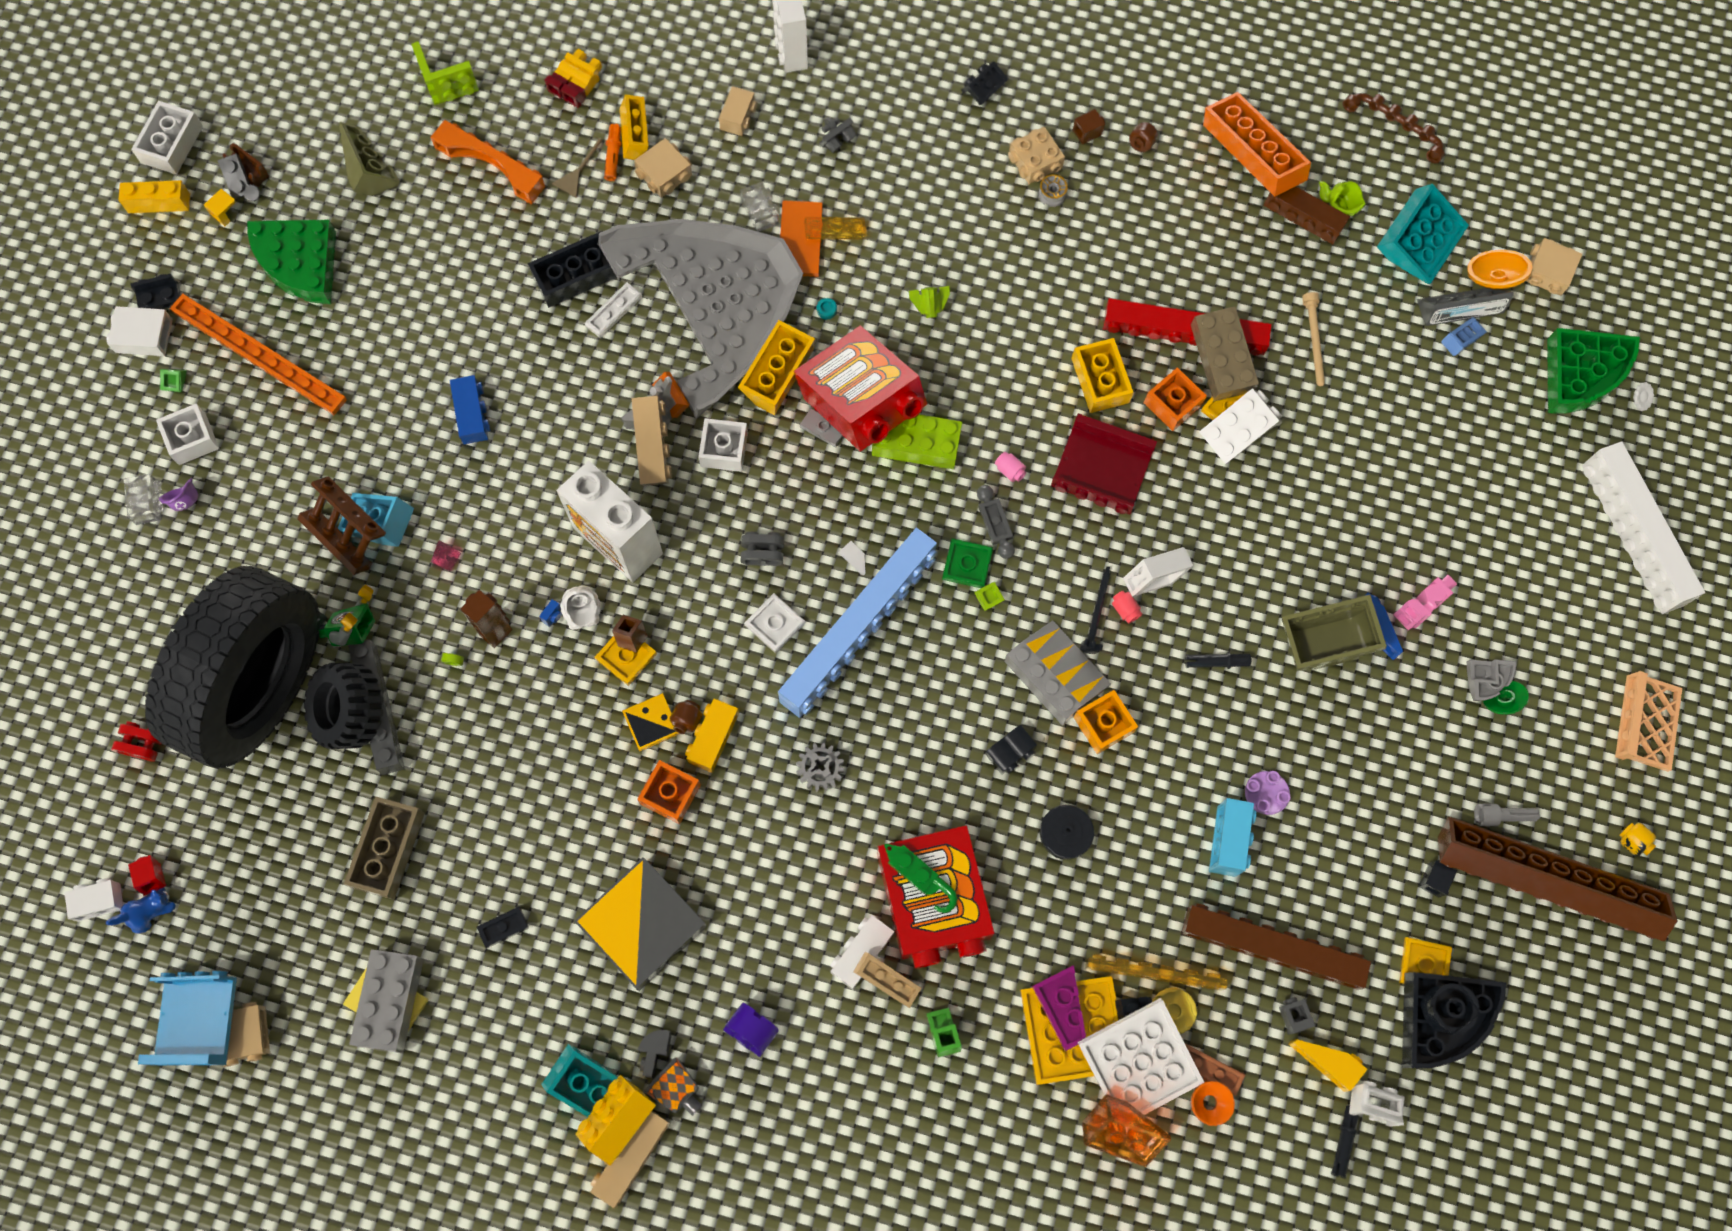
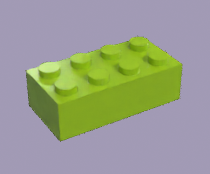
M920 414L913 419H906L889 431L884 440L872 444V456L954 470L962 421Z

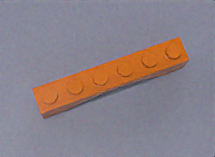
M444 120L430 137L435 149L451 158L472 157L488 162L498 168L508 178L515 195L531 205L545 188L543 176L537 170L532 171L523 162L515 161L504 151L494 149L490 143L482 142L473 133L463 131L456 123L451 124Z

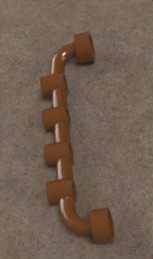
M1366 93L1350 94L1343 101V107L1348 112H1355L1360 106L1361 101L1369 104L1371 110H1379L1384 113L1389 121H1397L1402 124V128L1405 131H1413L1419 135L1422 141L1433 143L1435 146H1432L1426 153V157L1431 163H1439L1444 157L1443 143L1439 137L1434 135L1435 128L1432 125H1425L1424 128L1417 124V116L1413 114L1408 115V117L1400 114L1402 109L1397 104H1393L1391 107L1385 105V98L1381 94H1376L1374 97Z

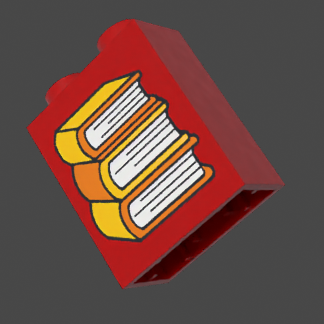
M861 325L794 371L804 400L860 452L872 443H879L884 440L889 431L906 419H913L918 416L923 407L927 405L919 375Z
M967 825L888 843L890 845L900 847L904 845L954 889L958 898L957 904L953 910L947 913H941L934 909L935 905L945 907L949 904V897L939 889L932 895L921 893L888 864L889 858L884 845L877 847V857L902 960L913 958L914 967L917 969L941 963L939 951L957 947L960 958L987 951L984 941L993 937L994 930Z

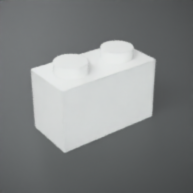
M111 878L99 879L96 881V884L89 886L88 884L76 885L73 887V890L64 892L68 919L77 922L120 911L123 906L121 885L111 880Z

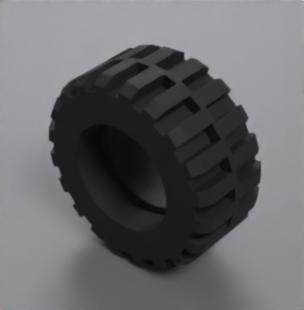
M329 663L321 666L312 675L313 678L308 682V690L305 691L306 702H304V709L306 714L304 717L308 723L307 729L312 733L311 737L320 746L327 749H352L365 746L377 734L376 729L380 727V718L383 716L382 703L384 702L381 696L382 689L381 685L377 683L376 675L367 666L359 663Z

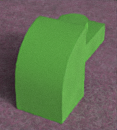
M945 1008L926 1013L938 1058L961 1052V1043L956 1025L953 1024L950 1009Z

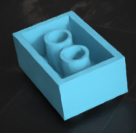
M1226 798L1217 806L1209 872L1236 877L1246 871V868H1249L1251 855H1248L1249 846H1252L1254 833L1251 832V824H1254L1256 820V810H1253L1254 803Z

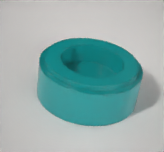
M830 298L821 299L817 303L818 316L825 320L835 317L837 313L835 301Z

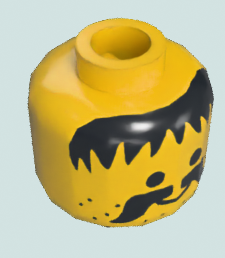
M1631 823L1619 835L1622 837L1620 840L1621 845L1634 856H1640L1642 853L1647 856L1656 847L1653 844L1656 840V835L1642 823Z

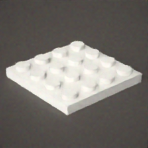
M1161 998L1077 1042L1121 1127L1204 1083Z

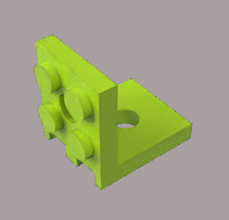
M419 41L411 44L434 105L452 101L479 91L469 61L431 73Z

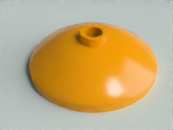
M1490 250L1473 257L1468 263L1467 273L1473 282L1482 287L1498 290L1509 289L1522 284L1531 276L1532 263L1528 257L1516 251Z

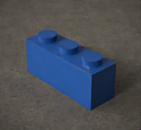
M475 375L450 380L458 433L462 443L465 445L489 440L487 432L491 430L488 419L485 420L484 413H487L485 401L481 400V395L484 394L482 383L477 381Z

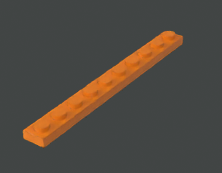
M182 294L170 307L172 313L335 416L347 401L346 397L185 294Z

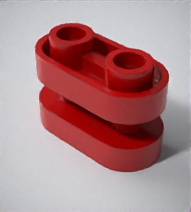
M129 721L126 724H121L117 733L124 737L122 742L114 741L111 750L126 756L155 762L158 752L152 750L154 744L162 745V743L151 735L148 728L147 730L140 728L141 725ZM132 740L145 741L143 747L132 745Z

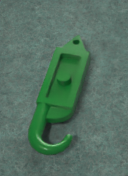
M884 844L889 858L888 864L921 893L932 895L940 889L949 897V904L947 906L939 907L935 905V910L947 913L955 908L958 899L956 892L935 871L904 845L900 847Z

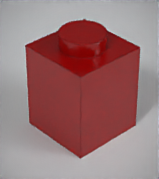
M151 855L140 857L135 862L128 864L133 887L144 896L150 894L153 889L159 890L166 887L161 863Z

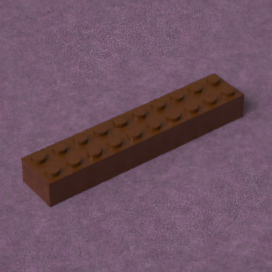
M1452 817L1447 818L1438 835L1440 863L1449 868H1457L1469 875L1479 876L1488 879L1492 883L1508 886L1515 891L1528 893L1537 899H1545L1560 907H1567L1576 910L1580 914L1596 917L1605 923H1613L1628 931L1644 934L1651 939L1665 942L1678 922L1671 896L1667 892Z

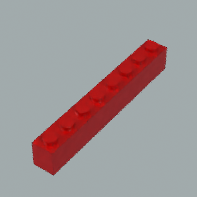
M1108 298L1103 330H1108L1111 333H1128L1131 336H1147L1151 339H1166L1174 343L1185 342L1197 346L1191 323L1195 316L1206 313ZM1239 319L1249 353L1256 356L1265 355L1270 343L1271 324Z

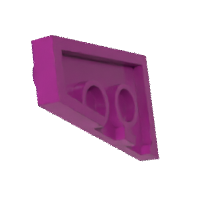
M1074 965L1032 986L1064 1051L1078 1045L1077 1042L1086 1038Z

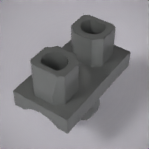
M830 117L825 118V126L821 129L823 133L830 132L819 142L821 147L826 146L834 153L842 146L837 139L839 135L846 142L852 140L856 133L851 126L853 124L851 118H848L839 126H837L840 123L839 118L836 117L834 120Z

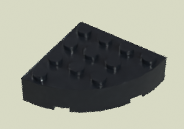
M1418 972L1404 973L1402 1068L1440 1067L1458 1061L1477 1049L1495 1027L1494 1023L1504 1005L1507 982ZM1442 984H1458L1469 988L1479 1003L1477 1022L1472 1028L1464 1032L1444 1033L1435 1030L1425 1020L1421 1008V1000L1427 991L1434 986Z

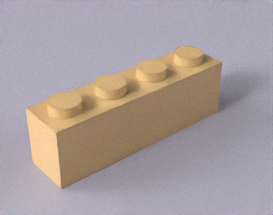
M652 1110L610 1166L604 1162L607 1166L602 1174L598 1172L590 1185L593 1188L590 1193L612 1208H617L667 1130L670 1122Z

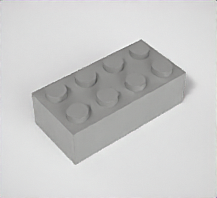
M371 949L349 1045L403 1054L424 959L415 955Z

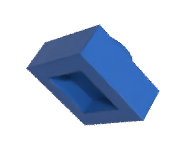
M552 599L540 614L541 621L548 627L560 619L562 615L560 604Z

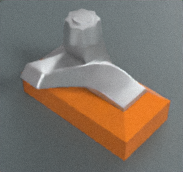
M664 372L652 384L653 387L649 390L652 396H658L665 402L672 418H677L690 405L670 372Z

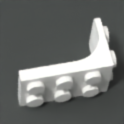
M1252 388L1199 431L1225 464L1229 463L1270 429L1282 423L1280 418L1283 416L1274 406L1269 407L1267 404L1269 399L1260 389L1256 391Z

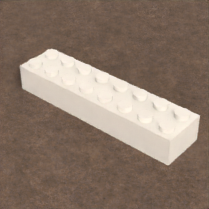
M1623 442L1598 450L1582 465L1584 475L1591 482L1595 495L1599 497L1604 512L1611 519L1615 532L1619 534L1624 549L1631 556L1635 569L1639 571L1643 579L1644 586L1649 590L1654 599L1655 606L1660 610L1661 614H1665L1681 608L1705 593L1703 587Z

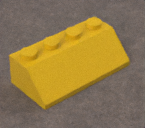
M778 320L739 384L738 389L757 407L775 415L796 381L794 371L805 364L812 354L815 338Z

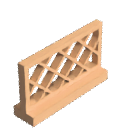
M1642 671L1627 675L1615 758L1622 760L1630 759L1667 772L1672 771L1682 688L1650 678L1648 673ZM1646 684H1650L1656 693L1649 696L1646 691ZM1666 690L1674 692L1673 701L1670 703L1663 693ZM1656 696L1660 698L1664 705L1659 710L1652 700ZM1645 703L1648 704L1653 712L1648 717L1643 711ZM1665 709L1671 716L1668 723H1666L1661 715V712ZM1654 716L1662 726L1657 730L1654 729L1649 721ZM1643 723L1650 732L1646 737L1640 731L1641 724ZM1662 730H1664L1668 736V740L1665 744L1658 735V733ZM1653 737L1658 745V748L1652 751L1646 741ZM1640 744L1647 753L1644 757L1637 755L1638 745ZM1660 750L1665 756L1664 764L1660 763L1655 755Z

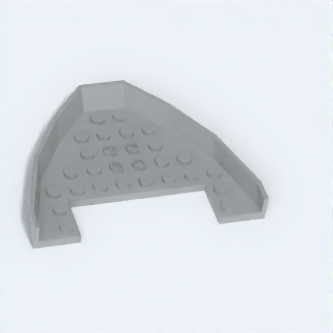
M676 219L617 225L599 233L598 245L617 278L655 263L712 364L677 380L679 388L689 402V407L697 419L747 373L777 321L784 322L803 276L800 266L784 239L735 225Z

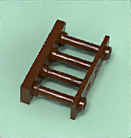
M329 476L312 481L311 485L320 494L314 508L299 513L297 519L353 575L369 570L372 562L364 555L370 541L385 536L386 532ZM326 501L334 507L329 520L322 514ZM340 515L348 521L344 533L336 528ZM355 529L362 535L358 548L350 541Z

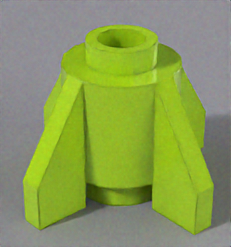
M949 286L939 287V292H937V287H924L921 289V294H919V289L908 291L910 301L921 314L926 315V318L938 317V313L942 312L950 296Z

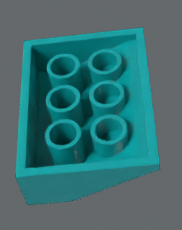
M1432 183L1415 189L1377 248L1390 262L1426 284H1431L1469 224Z

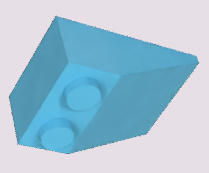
M352 493L351 499L386 532L385 536L371 542L399 547L414 508L398 497ZM342 517L338 526V530L344 533L348 523L344 517ZM355 529L352 536L362 539V535Z

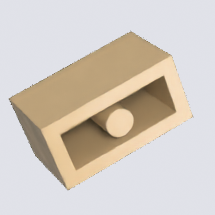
M734 86L731 87L719 116L720 130L743 136L745 129H748L750 126V116L752 113H755L757 108L754 92Z

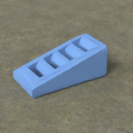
M1472 317L1450 332L1442 340V344L1453 356H1456L1482 337L1487 331Z

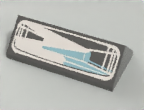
M1482 288L1417 299L1425 325L1430 326L1467 320L1472 317L1479 318L1503 314L1513 297V292L1505 289Z

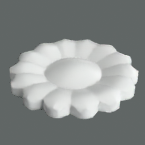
M1647 382L1640 383L1634 391V405L1640 411H1646L1651 407L1654 397L1651 384Z

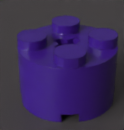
M742 1002L723 1028V1031L738 1040L737 1042L746 1049L761 1057L777 1035L779 1029L764 1016L755 1012L756 1010Z

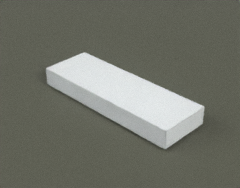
M626 282L585 322V326L601 338L642 298V294Z

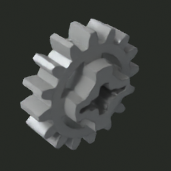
M814 743L812 750L806 747V754H799V758L802 761L796 762V766L801 768L797 770V775H803L800 782L805 783L807 781V789L815 786V790L818 792L820 787H823L826 792L828 785L835 788V780H842L839 773H844V768L839 766L844 764V760L838 759L840 756L839 751L833 753L834 746L831 745L826 749L825 743H822L821 748H818L816 743ZM817 754H826V756H818ZM809 759L811 767L806 771L805 766ZM835 763V771L832 775L829 769ZM816 764L824 765V771L821 769L816 770ZM815 778H821V779H823L824 781H816V780H814V779H815Z

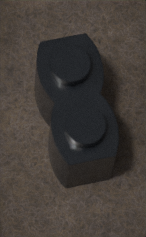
M1020 724L991 746L985 755L1001 775L1005 772L1010 774L1019 767L1017 763L1024 758L1027 761L1036 754L1037 744Z

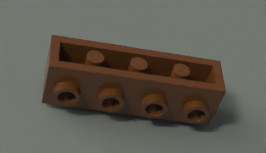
M1296 186L1276 197L1269 193L1263 205L1332 245L1350 218L1345 213Z
M478 590L476 593L468 596L460 610L478 635L495 648L512 631L509 625L510 620L506 617V613L497 603L498 601L489 592L484 594L481 590Z

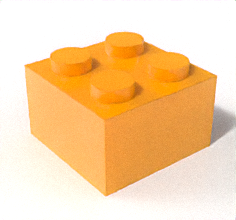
M1115 690L1081 708L1073 717L1096 754L1103 752L1130 736L1138 728V725Z

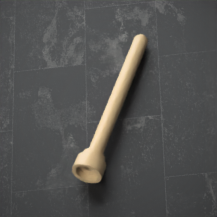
M1309 292L1304 294L1302 299L1303 305L1308 309L1316 383L1318 386H1323L1325 379L1316 310L1320 300L1317 292Z

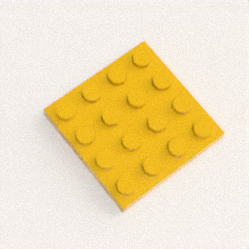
M1112 976L1076 981L1086 1037L1118 1021ZM1033 988L1020 990L1036 1085L1093 1077L1094 1074L1079 1045L1064 1051Z

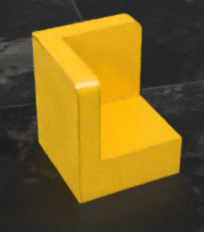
M220 189L204 206L213 218L223 226H226L230 220L225 212L236 201L223 189Z

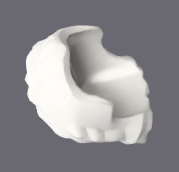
M584 586L568 589L563 595L560 607L569 628L574 630L581 629L584 626L591 627L597 625L601 611L598 595L590 588Z

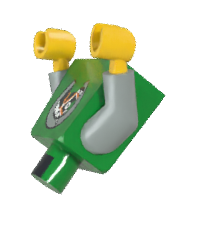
M366 584L363 585L358 592V595L362 598L358 599L354 607L334 612L325 625H320L318 630L319 637H328L331 645L334 647L362 644L375 623V619L368 606V601L371 600L374 590Z

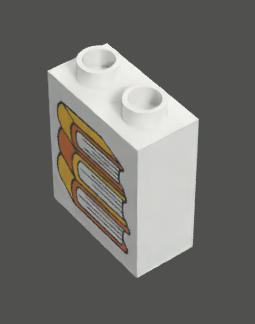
M589 460L556 490L572 527L632 583L663 554L652 517Z

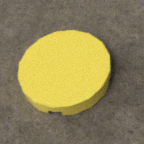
M1166 988L1157 993L1152 1002L1159 998L1163 1000L1179 1033L1183 1034L1190 1030L1197 1017L1196 1004L1193 998L1187 992L1178 988Z

